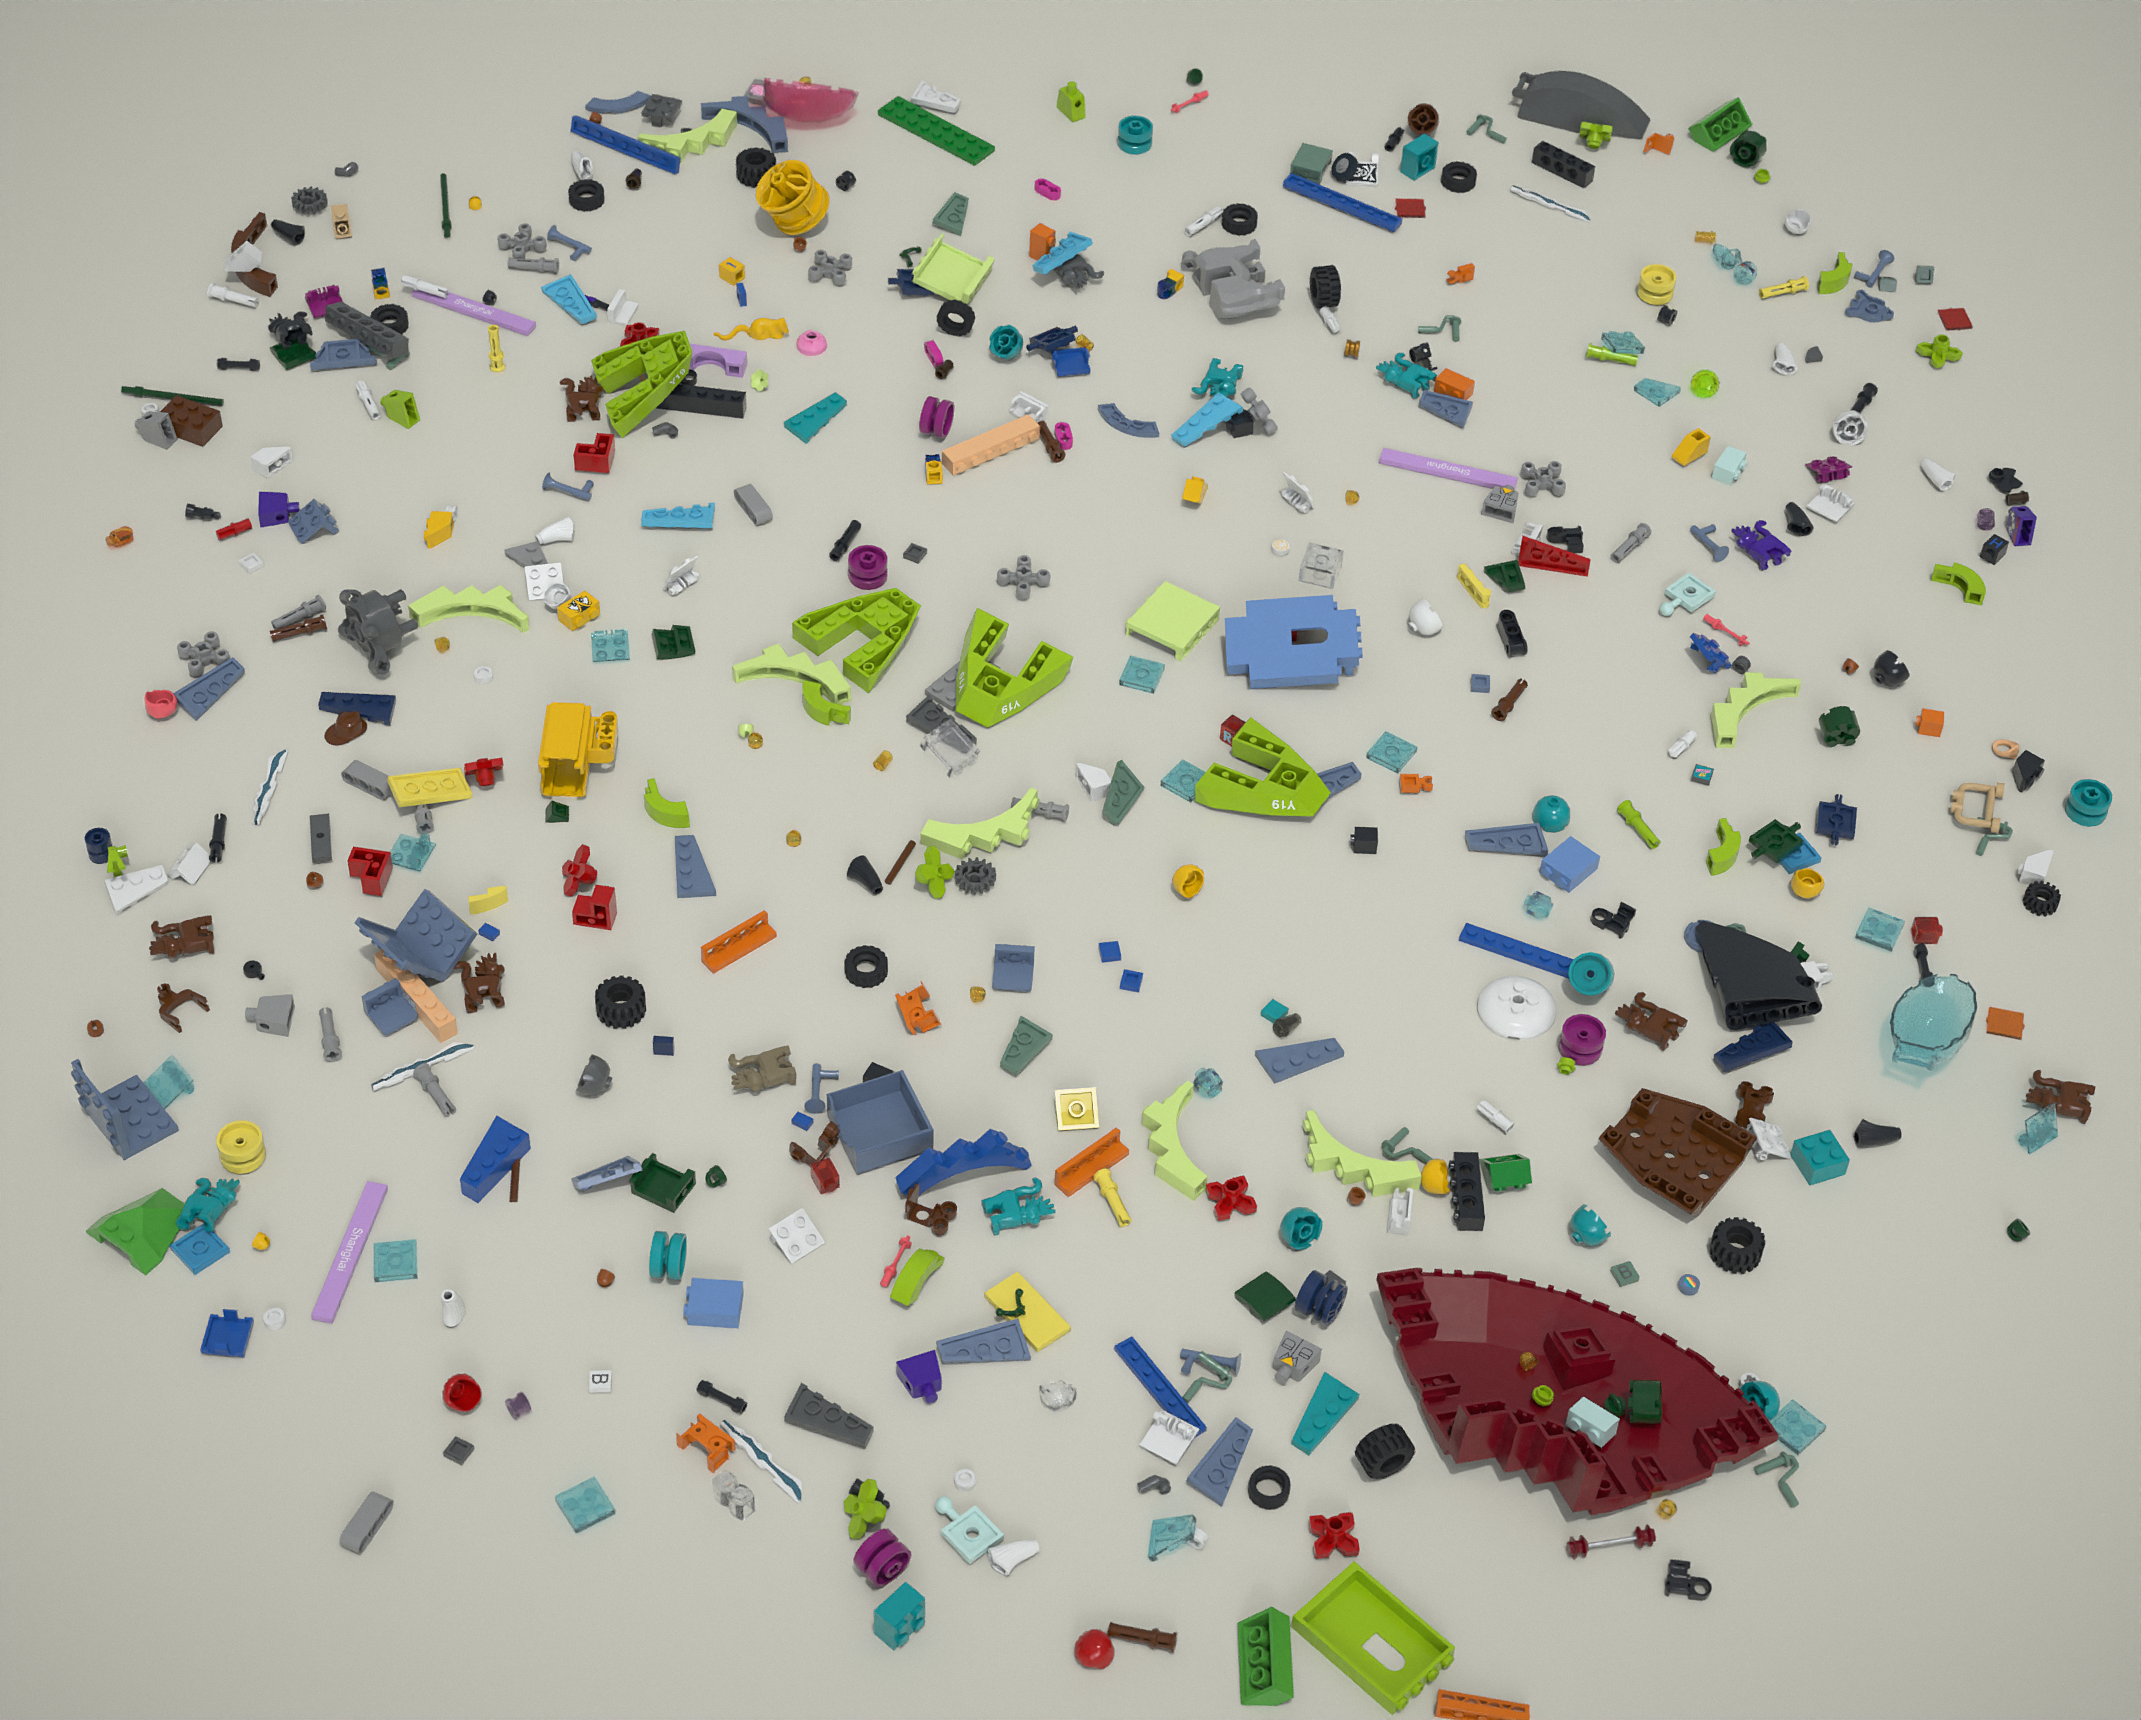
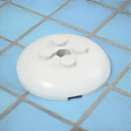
M1507 976L1496 979L1481 991L1478 998L1477 1010L1483 1024L1495 1034L1507 1039L1508 1036L1520 1038L1519 1040L1537 1038L1546 1033L1555 1021L1556 1004L1552 995L1543 985L1529 978Z

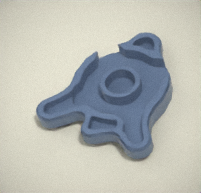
M1862 289L1857 290V299H1852L1850 301L1851 307L1845 310L1847 316H1855L1868 322L1890 320L1894 316V312L1885 306V301L1868 295Z

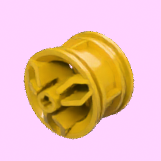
M787 160L773 166L763 175L756 188V200L760 207L770 214L776 227L782 233L788 235L802 234L815 227L824 218L830 204L827 190L814 179L810 168L800 160Z

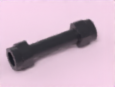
M218 358L217 368L221 370H227V367L250 368V371H256L260 369V360L228 361L227 358Z
M1917 944L1914 947V953L1920 962L1922 971L1921 983L1925 987H1930L1934 984V975L1930 972L1927 962L1928 949L1925 944Z
M701 1380L697 1386V1392L705 1397L710 1395L731 1406V1410L736 1413L743 1414L747 1408L748 1403L740 1397L735 1399L713 1388V1383Z

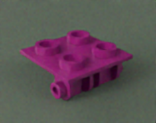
M338 285L327 286V291L323 287L322 293L320 288H318V292L315 289L305 293V300L314 318L325 316L326 305L343 302L339 294Z
M1835 456L1827 457L1826 460H1812L1811 463L1805 464L1808 468L1818 472L1816 481L1820 483L1833 481V479L1847 478L1850 475L1849 468H1852L1851 465Z

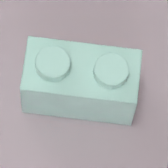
M1727 446L1714 465L1712 479L1731 486L1734 480H1738L1741 470L1746 468L1747 460L1745 459L1747 453Z
M1583 1397L1569 1409L1566 1426L1575 1432L1579 1430L1586 1433L1591 1442L1602 1448L1616 1435L1619 1418Z

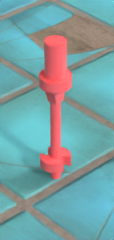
M1207 90L1195 93L1190 100L1178 106L1177 103L1173 104L1170 110L1171 112L1175 111V113H1178L1181 107L1191 102L1198 103L1201 99L1207 97L1209 93Z
M1708 614L1704 616L1703 620L1711 624L1712 628L1724 630L1740 640L1738 642L1739 645L1750 644L1746 640L1747 636L1742 635L1740 637L1727 629L1720 619H1715Z
M909 1235L906 1238L902 1237L900 1239L899 1245L902 1244L893 1263L885 1267V1274L880 1282L881 1286L887 1287L892 1277L896 1276L897 1263L904 1249H909L912 1245L911 1241L908 1242L910 1239Z

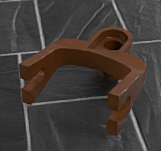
M164 983L161 984V987H157L158 999L162 1005L159 1009L160 1017L178 1033L182 1032L181 1026L178 1025L180 1023L179 1019L169 1014L178 1005L185 1001L193 1000L206 1012L210 1010L209 1005L206 1004V997L190 989L183 990L177 994L171 990L169 984Z

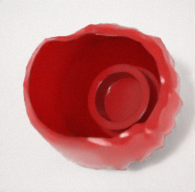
M465 1373L452 1375L444 1384V1390L442 1391V1398L445 1404L453 1410L462 1412L474 1409L482 1397L480 1386L472 1376Z
M1091 1629L1085 1631L1075 1643V1657L1085 1667L1104 1669L1114 1659L1115 1649L1108 1634L1102 1630Z

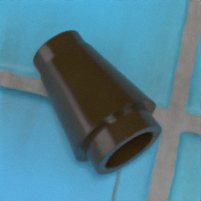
M636 168L626 177V185L630 189L640 187L642 171Z

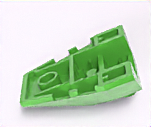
M161 1188L101 1217L86 1230V1233L99 1243L108 1240L129 1256L131 1266L146 1276L162 1262L164 1253L174 1242L173 1239L177 1232L181 1231L176 1225V1220L180 1216L185 1203Z

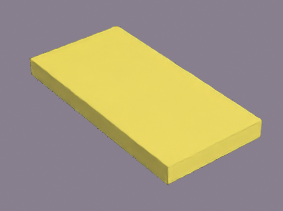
M461 768L394 775L387 778L389 787L399 807L472 798L471 789Z
M1018 1271L984 1293V1297L996 1310L1001 1308L1004 1311H1011L1017 1308L1016 1289L1023 1290V1295L1020 1299L1021 1303L1025 1306L1024 1311H1026V1314H1021L1018 1317L1002 1316L1007 1321L1019 1319L1025 1340L1036 1352H1039L1071 1331V1326Z

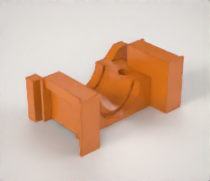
M920 981L922 985L915 988V990L909 993L905 991L906 995L900 996L899 993L895 995L906 1025L913 1035L917 1034L915 1030L917 1026L924 1033L941 1025L940 1019L933 1009L926 1012L921 1002L930 997L922 981Z
M700 1413L697 1415L696 1424L691 1422V1427L681 1436L676 1433L677 1446L682 1450L695 1441L700 1442L706 1448L709 1454L707 1457L708 1470L713 1474L722 1464L729 1460L728 1449L731 1452L736 1450L735 1440Z

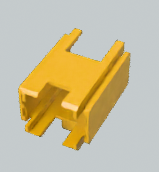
M552 702L550 705H547L538 760L539 772L542 774L541 794L544 796L583 797L586 795L590 763H610L615 758L618 737V721L615 712L606 711L600 717H592L591 706H585L584 703Z

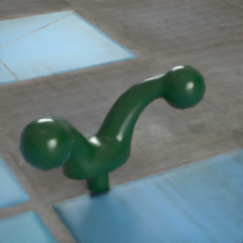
M921 247L908 248L900 253L902 258L908 260V267L913 266V262L908 254L912 251L920 253L922 251Z
M1018 1288L1015 1291L1017 1308L1011 1311H1004L998 1308L996 1310L997 1316L1018 1317L1021 1314H1026V1311H1024L1025 1306L1021 1303L1020 1299L1023 1295L1022 1289Z

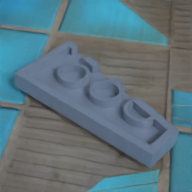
M1539 823L1465 830V838L1469 850L1548 855V848Z
M675 836L677 897L716 896V889L695 836Z
M1019 1319L936 1341L942 1363L1031 1360Z

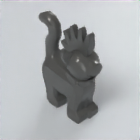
M1078 254L1074 258L1065 261L1061 266L1052 269L1062 277L1063 284L1073 285L1076 289L1083 287V284L1087 285L1088 277L1083 273L1084 271H1087L1088 275L1093 279H1100L1104 276V271L1094 272V268L1086 262L1085 258Z

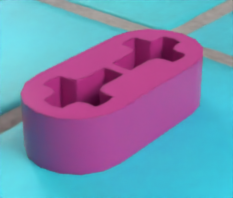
M1042 178L1035 181L1034 190L1038 194L1053 201L1061 198V188Z
M935 341L924 342L925 353L934 367L941 366L944 363L943 356Z
M1065 422L1057 423L1054 432L1055 438L1061 444V449L1069 450L1073 446L1070 426Z

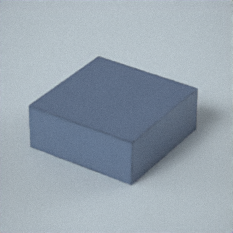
M1472 674L1471 692L1489 693L1490 675Z

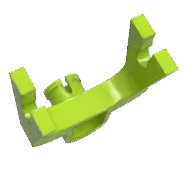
M126 845L120 847L110 846L108 847L107 873L113 872L114 877L122 875L121 870L126 869L121 858L128 857Z

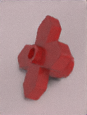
M641 322L626 325L624 332L627 338L621 340L620 347L660 335L659 328H647Z
M488 758L478 759L477 762L465 763V776L475 774L479 787L493 785L495 780L494 771L503 769V759L495 758L488 760Z
M582 844L576 850L574 860H567L562 866V875L567 876L563 886L565 895L571 897L577 891L579 882L592 884L597 878V870L593 866L586 864L590 856L589 846Z
M1244 1175L1229 1179L1224 1184L1217 1181L1206 1184L1205 1191L1208 1198L1218 1202L1214 1206V1213L1218 1221L1229 1219L1234 1209L1245 1215L1257 1212V1204L1254 1197L1245 1195V1192L1248 1190V1183Z
M1352 1512L1339 1513L1338 1516H1332L1329 1519L1323 1515L1309 1517L1310 1532L1320 1537L1313 1545L1316 1559L1329 1558L1335 1547L1345 1556L1359 1555L1358 1539L1348 1534L1355 1526Z

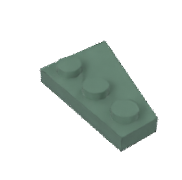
M954 192L933 218L932 224L961 236L969 198Z
M1123 760L1118 761L1102 810L1113 825L1119 824L1145 788Z
M1020 1016L1012 1039L1007 1045L1000 1061V1067L1017 1076L1053 1039V1034Z

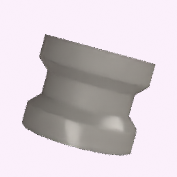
M1186 251L1183 253L1181 261L1183 270L1191 272L1197 268L1194 261L1197 257L1196 252Z

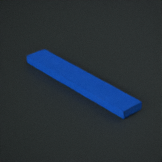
M1132 1336L1114 1346L1115 1352L1164 1411L1199 1428L1195 1437L1206 1432V1425Z

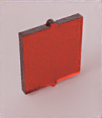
M1424 199L1395 200L1397 217H1426Z
M1964 308L1941 309L1937 312L1946 331H1961L1973 328Z

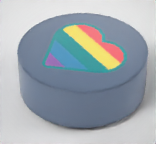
M1685 1274L1680 1277L1678 1289L1681 1293L1691 1296L1698 1292L1700 1281L1696 1276Z

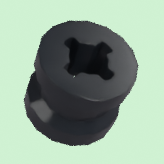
M844 171L836 178V185L842 191H847L850 186L856 183V178L850 171Z
M1664 305L1658 314V320L1672 325L1676 319L1677 310H1671L1668 306Z

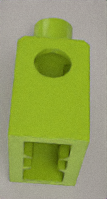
M1070 81L1067 83V86L1059 89L1056 107L1072 123L1086 118L1084 95L1077 89V83Z
M393 390L381 398L380 404L385 407L388 418L409 429L420 421L413 393Z

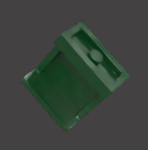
M654 1153L649 1158L644 1159L641 1165L642 1171L634 1173L630 1179L632 1194L672 1213H675L696 1185L695 1171L688 1168L685 1173L679 1172L658 1162L657 1155Z

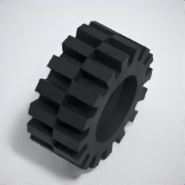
M2034 881L2026 889L2023 904L2027 910L2031 909L2030 913L2034 914L2036 912L2037 916L2043 914V917H2046L2047 914L2052 915L2058 908L2061 898L2059 889L2055 890V885L2050 886L2049 882L2044 884V881H2040L2038 884L2037 881ZM2037 897H2043L2048 901L2040 900Z

